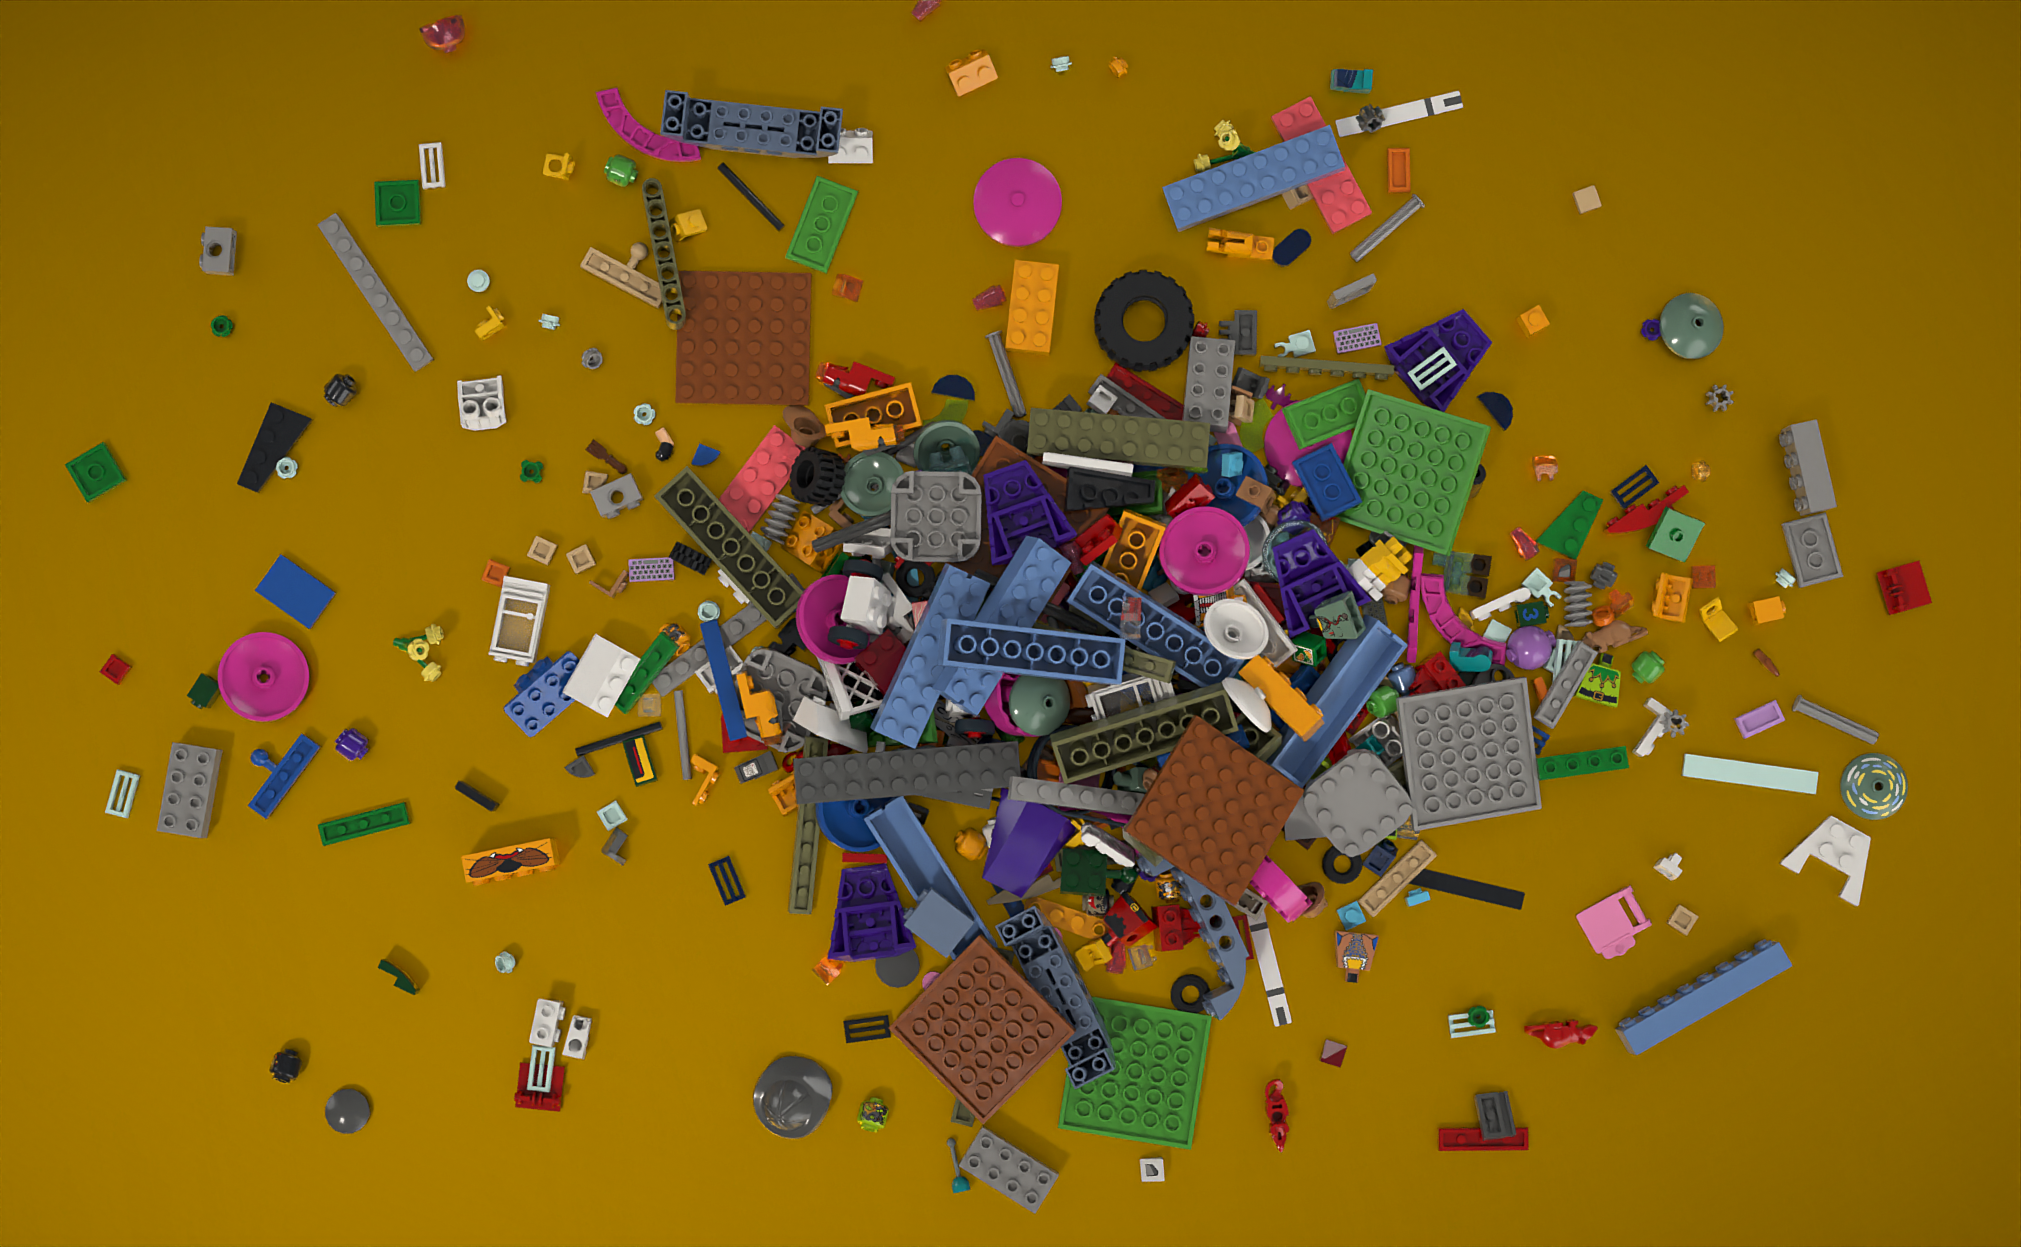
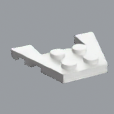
M1829 816L1801 844H1798L1788 856L1784 857L1779 864L1799 874L1809 854L1849 876L1838 897L1858 907L1871 837L1839 819Z

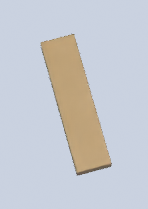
M1421 839L1357 902L1372 917L1376 916L1437 856L1436 853Z

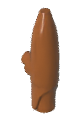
M1760 648L1753 652L1768 671L1777 677L1780 675L1771 659Z

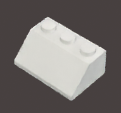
M595 634L562 692L608 717L639 663L640 658Z
M814 696L813 699L803 697L793 721L818 736L862 753H867V732L852 729L849 719L840 721L834 703H830L828 706L825 700Z

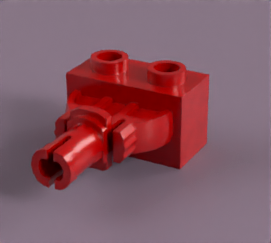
M1439 651L1430 654L1414 667L1417 673L1414 682L1408 687L1409 690H1412L1408 696L1464 687L1466 685L1442 652Z
M1179 904L1151 906L1152 920L1158 926L1153 930L1155 951L1182 950L1184 945L1189 944L1195 938H1201L1199 933L1194 934L1201 927L1197 921L1194 922L1188 909L1179 907ZM1215 916L1210 918V925L1215 922Z

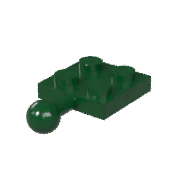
M1063 848L1060 894L1105 896L1106 878L1121 879L1126 884H1132L1137 880L1138 872L1134 867H1124L1122 870L1107 869L1108 855L1102 854L1098 850Z

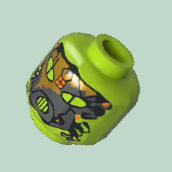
M871 1097L870 1101H863L857 1116V1121L861 1125L860 1128L870 1132H878V1129H883L886 1125L889 1109L883 1105V1100Z

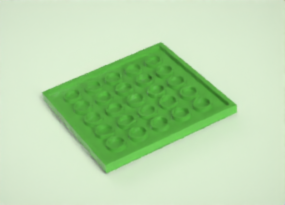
M1368 389L1344 461V467L1362 503L1332 518H1337L1336 520L1379 534L1387 531L1398 540L1450 556L1491 427Z
M1091 996L1104 1021L1111 1041L1116 1063L1115 1070L1077 1089H1074L1066 1073L1058 1128L1191 1150L1212 1017L1205 1014Z

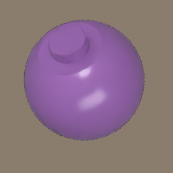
M1536 626L1520 627L1509 637L1506 656L1510 662H1513L1519 668L1525 670L1540 668L1549 660L1552 648L1556 647V639L1550 630L1544 632V630Z

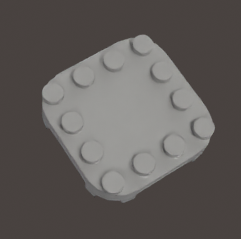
M909 471L899 476L892 485L890 540L896 555L911 562L958 563L973 558L979 550L981 542L982 495L980 485L976 479L968 473L960 471Z
M757 648L743 662L740 672L747 671L748 676L752 675L754 689H751L752 692L770 689L775 699L782 702L783 731L779 735L761 738L754 720L756 717L747 719L745 717L736 679L734 687L747 736L776 748L780 752L796 751L803 747L805 736H810L811 731L796 723L793 719L804 696L811 699L817 696L826 700L828 694L826 680L823 673L815 667L775 649Z
M1355 748L1347 751L1348 754L1314 780L1310 779L1306 783L1303 793L1304 807L1310 817L1335 848L1349 857H1354L1368 851L1402 826L1412 814L1411 799L1406 789L1403 788L1379 758V755L1373 750Z

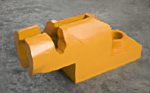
M1209 228L1208 238L1218 239L1221 243L1208 241L1206 251L1224 253L1231 257L1272 260L1273 237L1254 236L1253 233Z

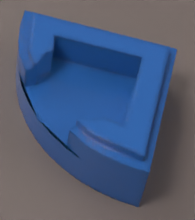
M699 443L691 464L695 466L710 464L718 458L721 452Z

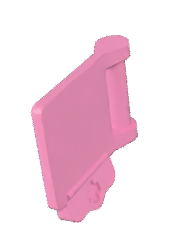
M1631 885L1576 915L1595 952L1598 954L1602 953L1606 959L1624 955L1629 948L1635 945L1633 935L1652 925L1650 919H1646L1633 896ZM1622 897L1625 898L1639 923L1634 927L1618 901Z

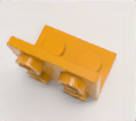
M804 510L788 533L789 535L785 538L784 545L781 544V548L802 560L816 571L824 574L843 543L818 553L815 552L812 546L813 540L838 530Z

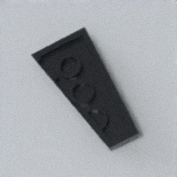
M271 402L237 484L260 493L276 471L278 461L289 454V450L300 439L302 433L312 423L313 419Z
M1070 466L1067 469L1064 512L1150 505L1154 502L1155 480Z

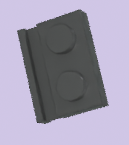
M1508 1092L1475 1095L1474 1100L1483 1141L1509 1136L1515 1137L1516 1130Z

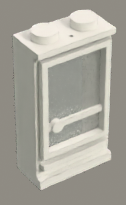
M504 576L488 654L494 656L495 661L507 663V659L516 660V665L529 667V663H536L551 585Z
M1128 673L1122 675L1121 685L1096 683L1087 686L1089 694L1085 695L1088 707L1094 708L1095 714L1091 716L1092 720L1096 721L1174 697L1175 694L1171 682L1165 683Z

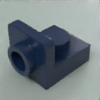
M1383 839L1374 846L1362 865L1381 877L1395 859L1398 848L1392 841Z

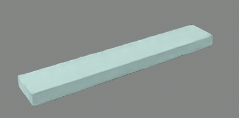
M1684 754L1682 776L1808 794H1816L1819 773Z

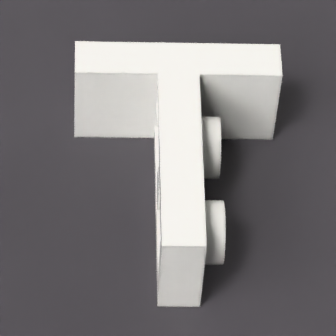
M1652 697L1647 698L1643 706L1657 715V717L1632 751L1638 757L1648 756L1655 747L1653 742L1657 736L1662 737L1664 734L1662 733L1665 729L1664 724L1659 723V721L1666 719L1664 713L1668 712L1671 716L1673 715L1672 711ZM1671 719V726L1678 728L1676 726L1678 720Z

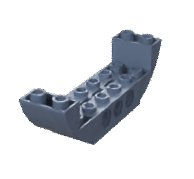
M665 90L660 134L675 141L714 150L789 158L828 157L838 154L843 109L821 107L820 112L724 102L690 98L688 92Z
M1137 853L1139 859L1136 861L1142 872L1154 877L1170 869L1175 881L1178 880L1181 884L1180 893L1184 901L1190 903V915L1194 922L1197 921L1201 929L1198 930L1203 942L1206 941L1209 945L1208 954L1212 962L1218 964V976L1222 983L1225 982L1224 985L1204 994L1203 998L1205 1001L1202 1002V1005L1207 1014L1222 1020L1239 998L1245 979L1246 957L1249 956L1224 900L1165 859L1155 867L1141 853ZM1206 895V901L1200 904L1201 897ZM1215 915V922L1210 925V918ZM1224 936V942L1219 945V939Z
M1033 906L996 925L995 927L1004 945L1012 946L1029 983L1077 1030L1061 1046L1070 1065L1065 1070L1074 1089L1115 1070V1056L1104 1021L1067 946H1065L1046 916L1036 906Z

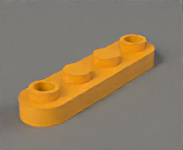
M1040 897L1029 898L1024 905L1025 911L1031 908L1033 904H1038L1039 910L1046 916L1052 926L1092 940L1101 939L1110 929L1101 918L1088 916L1086 913ZM1096 926L1103 928L1101 934L1095 933L1094 929Z

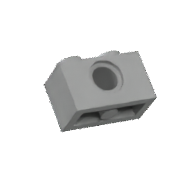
M205 226V232L201 235V244L204 246V251L199 259V265L203 272L206 274L234 276L237 232L234 229ZM221 246V254L213 256V249Z
M631 473L590 492L600 515L608 519L620 515L619 511L626 507L628 510L641 505L640 501L644 500ZM616 492H622L624 496L622 502L614 503L612 500L613 495Z

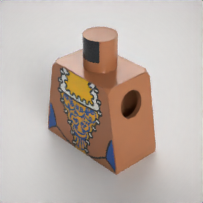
M1334 930L1336 967L1346 968V982L1358 983L1359 970H1370L1379 935Z

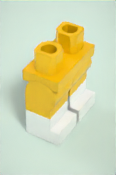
M1394 536L1385 544L1379 539L1375 543V547L1368 550L1347 569L1357 583L1376 601L1383 596L1381 591L1390 582L1397 580L1401 573L1405 574L1408 571L1405 564L1413 558L1410 552Z

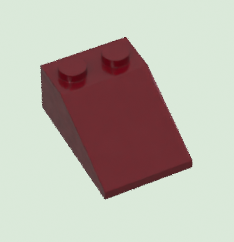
M887 629L854 658L855 663L885 696L906 648Z

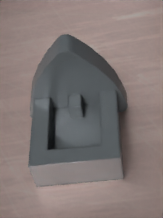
M616 827L601 849L602 853L619 864L624 865L626 859L618 855L617 852L628 835Z

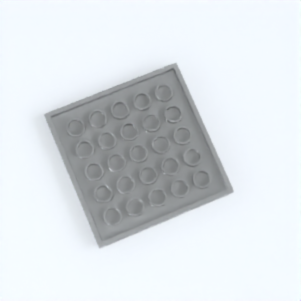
M1523 676L1396 698L1406 787L1412 805L1410 819L1413 831L1542 809L1527 677Z

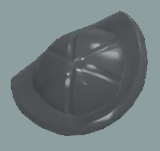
M798 1056L780 1058L774 1061L761 1074L753 1092L755 1113L765 1128L779 1137L787 1139L806 1137L820 1126L827 1114L832 1097V1083L825 1070L811 1059Z

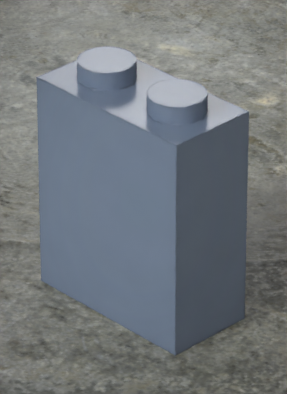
M930 887L928 891L924 889L917 898L919 902L915 908L910 907L905 912L903 924L947 958L974 924V919L933 887Z

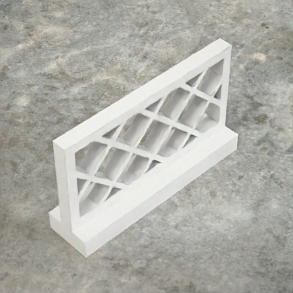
M817 657L840 721L849 719L850 715L880 707L882 700L878 701L870 697L873 690H878V688L870 680L863 678V672L859 676L849 671L852 663H849L845 669ZM846 675L857 680L854 688L844 684L843 679ZM860 682L872 687L868 695L856 690ZM853 694L865 700L863 705L853 708L850 701Z

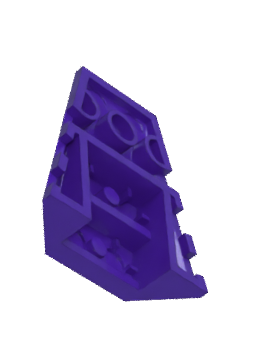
M1462 309L1411 335L1409 334L1394 343H1390L1384 346L1390 364L1394 365L1395 373L1420 402L1432 409L1445 412L1450 402L1492 344V341L1467 312ZM1444 347L1457 365L1420 391L1408 372ZM1442 353L1414 374L1416 378L1443 359L1445 355ZM1446 361L1419 382L1422 385L1451 363Z
M1026 460L983 475L992 565L1009 564L1026 536L1039 538L1053 549L1059 548L1077 536L1074 528L1069 524L1065 515L1060 511Z
M1314 529L1272 547L1290 638L1310 629L1309 616L1315 614V608L1324 600L1352 591L1357 606L1372 601Z
M1001 788L1000 803L996 810V822L994 829H992L991 845L987 852L982 878L1022 898L1077 828L1068 818L1039 803L1008 800V789Z
M887 864L842 869L828 959L858 962L895 957L916 948L911 930L903 924L905 920L903 918L904 911Z

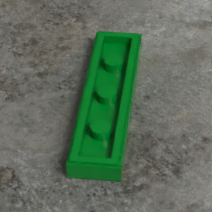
M661 632L641 657L616 701L615 706L624 714L630 712L680 647L665 632Z
M406 802L318 824L322 845L327 846L408 825L411 822Z

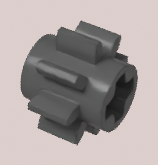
M1369 104L1360 109L1356 120L1362 131L1367 129L1372 133L1381 128L1382 121H1385V118L1379 106L1374 109Z
M1603 562L1602 565L1597 563L1590 575V578L1595 580L1592 585L1603 590L1605 586L1611 588L1618 575L1617 572L1613 571L1615 566L1608 562Z

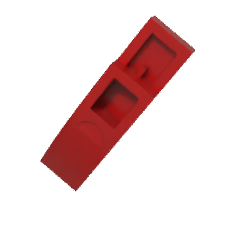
M1675 485L1665 492L1667 496L1660 501L1659 498H1656L1647 505L1648 510L1643 503L1638 506L1634 503L1624 510L1626 515L1618 519L1616 516L1607 522L1606 525L1608 527L1603 532L1605 534H1624L1655 525L1665 507L1674 509L1672 504L1689 493L1685 485L1679 488Z

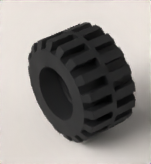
M808 447L805 451L802 450L799 456L795 458V463L791 467L789 484L794 498L800 502L826 507L831 505L833 501H836L838 495L842 492V486L845 483L844 477L846 476V471H844L845 465L842 462L841 456H838L837 453L815 447Z

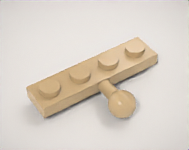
M637 242L632 245V256L627 265L590 247L580 265L582 269L658 309L660 308L662 298L659 283L634 270L639 260L646 258L648 255L646 244Z

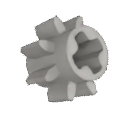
M1717 385L1712 386L1714 392H1707L1705 394L1709 397L1706 405L1711 404L1714 412L1719 407H1721L1723 412L1726 411V404L1734 403L1733 400H1730V395L1734 392H1728L1726 385H1723L1721 389H1718ZM1718 394H1722L1721 398L1724 399L1720 403L1718 402V398L1715 397Z
M1673 710V715L1671 716L1668 712H1665L1664 716L1666 719L1659 721L1665 727L1662 733L1671 732V738L1676 736V732L1684 735L1685 733L1682 729L1689 726L1684 721L1686 714L1679 716L1678 710ZM1671 719H1672V720H1676V719L1678 720V722H1677V724H1676V726H1677L1678 728H1676V727L1671 728V726H1670V725L1672 724Z

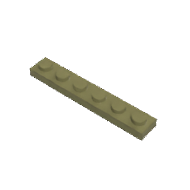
M1262 355L1259 360V367H1264V371L1277 372V369H1286V373L1298 374L1299 370L1308 371L1310 375H1321L1322 372H1330V376L1334 377L1353 374V378L1360 379L1370 375L1375 376L1374 379L1388 380V377L1394 375V365Z

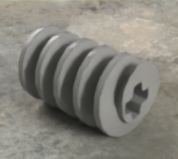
M776 494L775 497L780 502H772V506L776 511H768L772 519L765 518L764 522L768 527L761 526L760 530L764 533L763 536L784 545L785 542L780 537H787L789 535L784 528H792L788 520H796L791 513L799 512L800 510L795 505L801 503L787 496Z
M1583 581L1564 582V584L1570 586L1564 589V593L1570 594V596L1564 598L1565 602L1570 603V605L1564 607L1565 611L1570 612V614L1564 616V619L1571 621L1565 624L1564 627H1585L1593 623V620L1586 618V616L1592 614V611L1586 609V607L1592 605V602L1586 601V598L1592 596V593L1586 592V589L1591 588L1592 585Z

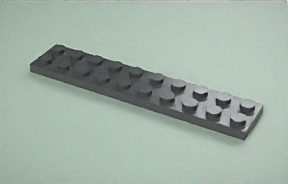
M1018 741L793 759L796 804L1009 787L1010 777H1021Z

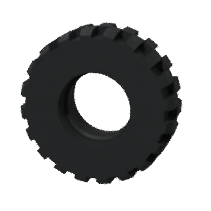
M1139 270V272L1134 273L1130 271L1125 273L1124 276L1114 279L1104 289L1095 310L1094 330L1101 349L1107 353L1109 359L1114 360L1125 369H1134L1136 372L1149 370L1151 372L1161 367H1167L1182 355L1193 333L1194 314L1191 300L1188 299L1185 289L1175 283V279L1170 276L1166 277L1159 271L1147 272V270ZM1150 301L1162 310L1165 317V326L1157 338L1151 341H1138L1126 332L1123 316L1127 308L1135 302Z

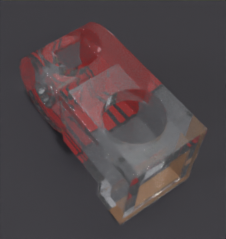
M1123 596L1120 623L1121 639H1141L1142 597Z

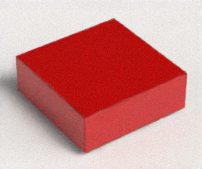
M112 654L99 672L115 684L120 685L132 666L115 654Z

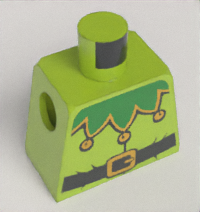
M1601 653L1598 665L1591 664L1573 697L1612 708L1617 707L1621 671L1611 669L1614 656Z

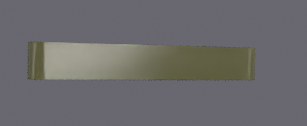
M649 178L643 182L642 196L665 320L669 328L679 330L686 323V314L661 183L655 178ZM651 187L658 190L653 195L648 194L646 191ZM658 208L662 211V213L660 215L655 216L652 215L650 211L652 209ZM658 229H662L666 232V234L664 236L658 237L654 234V232ZM662 250H666L670 253V255L668 257L662 258L658 255V253ZM666 271H670L674 274V276L670 279H666L662 276V274ZM674 292L678 297L674 300H669L666 298V295ZM677 313L682 318L679 321H672L670 316Z

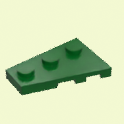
M1582 491L1544 533L1538 537L1535 543L1575 561L1603 499Z

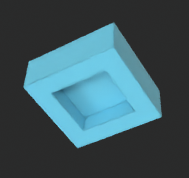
M1242 452L1222 454L1221 476L1232 477L1242 475Z
M1421 888L1409 891V896L1404 897L1406 905L1409 907L1430 900L1428 891H1422Z
M1357 901L1336 910L1346 931L1366 922Z

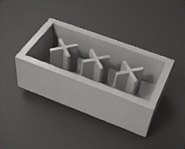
M1191 336L1182 421L1210 423V432L1226 433L1229 418L1235 340Z
M1817 419L1793 424L1782 429L1781 434H1779L1781 446L1785 447L1786 451L1784 461L1786 468H1790L1791 477L1789 478L1791 489L1795 490L1796 499H1794L1796 511L1800 512V516L1837 507Z
M172 742L157 831L207 838L223 750Z
M982 1125L959 1162V1167L1034 1214L1059 1176L1057 1171Z

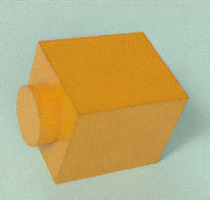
M1540 305L1516 318L1526 338L1543 330L1550 324Z
M1779 596L1748 603L1753 625L1784 618L1783 613H1786L1784 601L1780 600Z

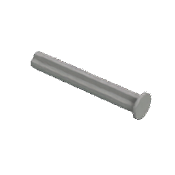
M1413 193L1410 201L1351 251V257L1356 262L1361 260L1420 207L1424 208V203Z
M1002 331L993 332L986 335L985 338H989L1007 395L1015 413L1014 415L1016 418H1020L1026 415V410L1000 336Z
M1800 694L1792 706V711L1794 712L1798 710L1870 744H1874L1879 737L1878 732L1805 700Z

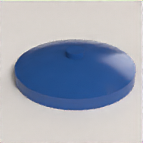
M1233 444L1213 445L1208 447L1207 468L1205 470H1183L1179 489L1196 473L1202 478L1205 485L1209 484L1215 498L1205 507H1215L1230 513L1243 527L1253 521L1261 512L1259 507L1236 496L1246 476L1269 487L1268 477L1263 465L1249 450ZM1230 452L1243 453L1242 475L1232 477L1221 476L1222 454Z
M893 797L816 803V817L819 827L829 841L844 850L854 852L874 850L880 847V844L864 821V816L880 805L883 809L886 808L884 803Z

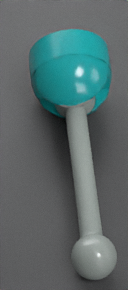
M950 1138L947 1140V1145L951 1150L956 1178L952 1182L954 1194L971 1189L968 1179L960 1174L954 1147L956 1142Z

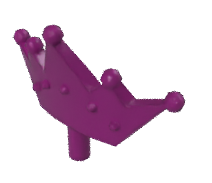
M1285 384L1276 391H1274L1275 386L1272 385L1266 393V398L1273 401L1270 407L1272 410L1275 409L1277 404L1285 407L1298 400H1290L1291 393L1285 396Z

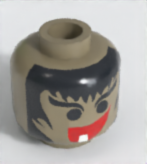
M1106 888L1105 896L1082 895V911H1086L1088 916H1105L1114 905V895H1109L1108 888Z

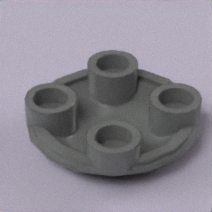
M342 1089L334 1093L328 1099L325 1107V1117L328 1124L335 1131L343 1134L354 1133L360 1130L367 1123L371 1115L366 1098L355 1089Z

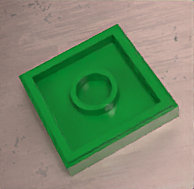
M419 180L374 182L377 227L421 225Z
M105 442L100 443L65 464L87 503L92 502L127 481Z

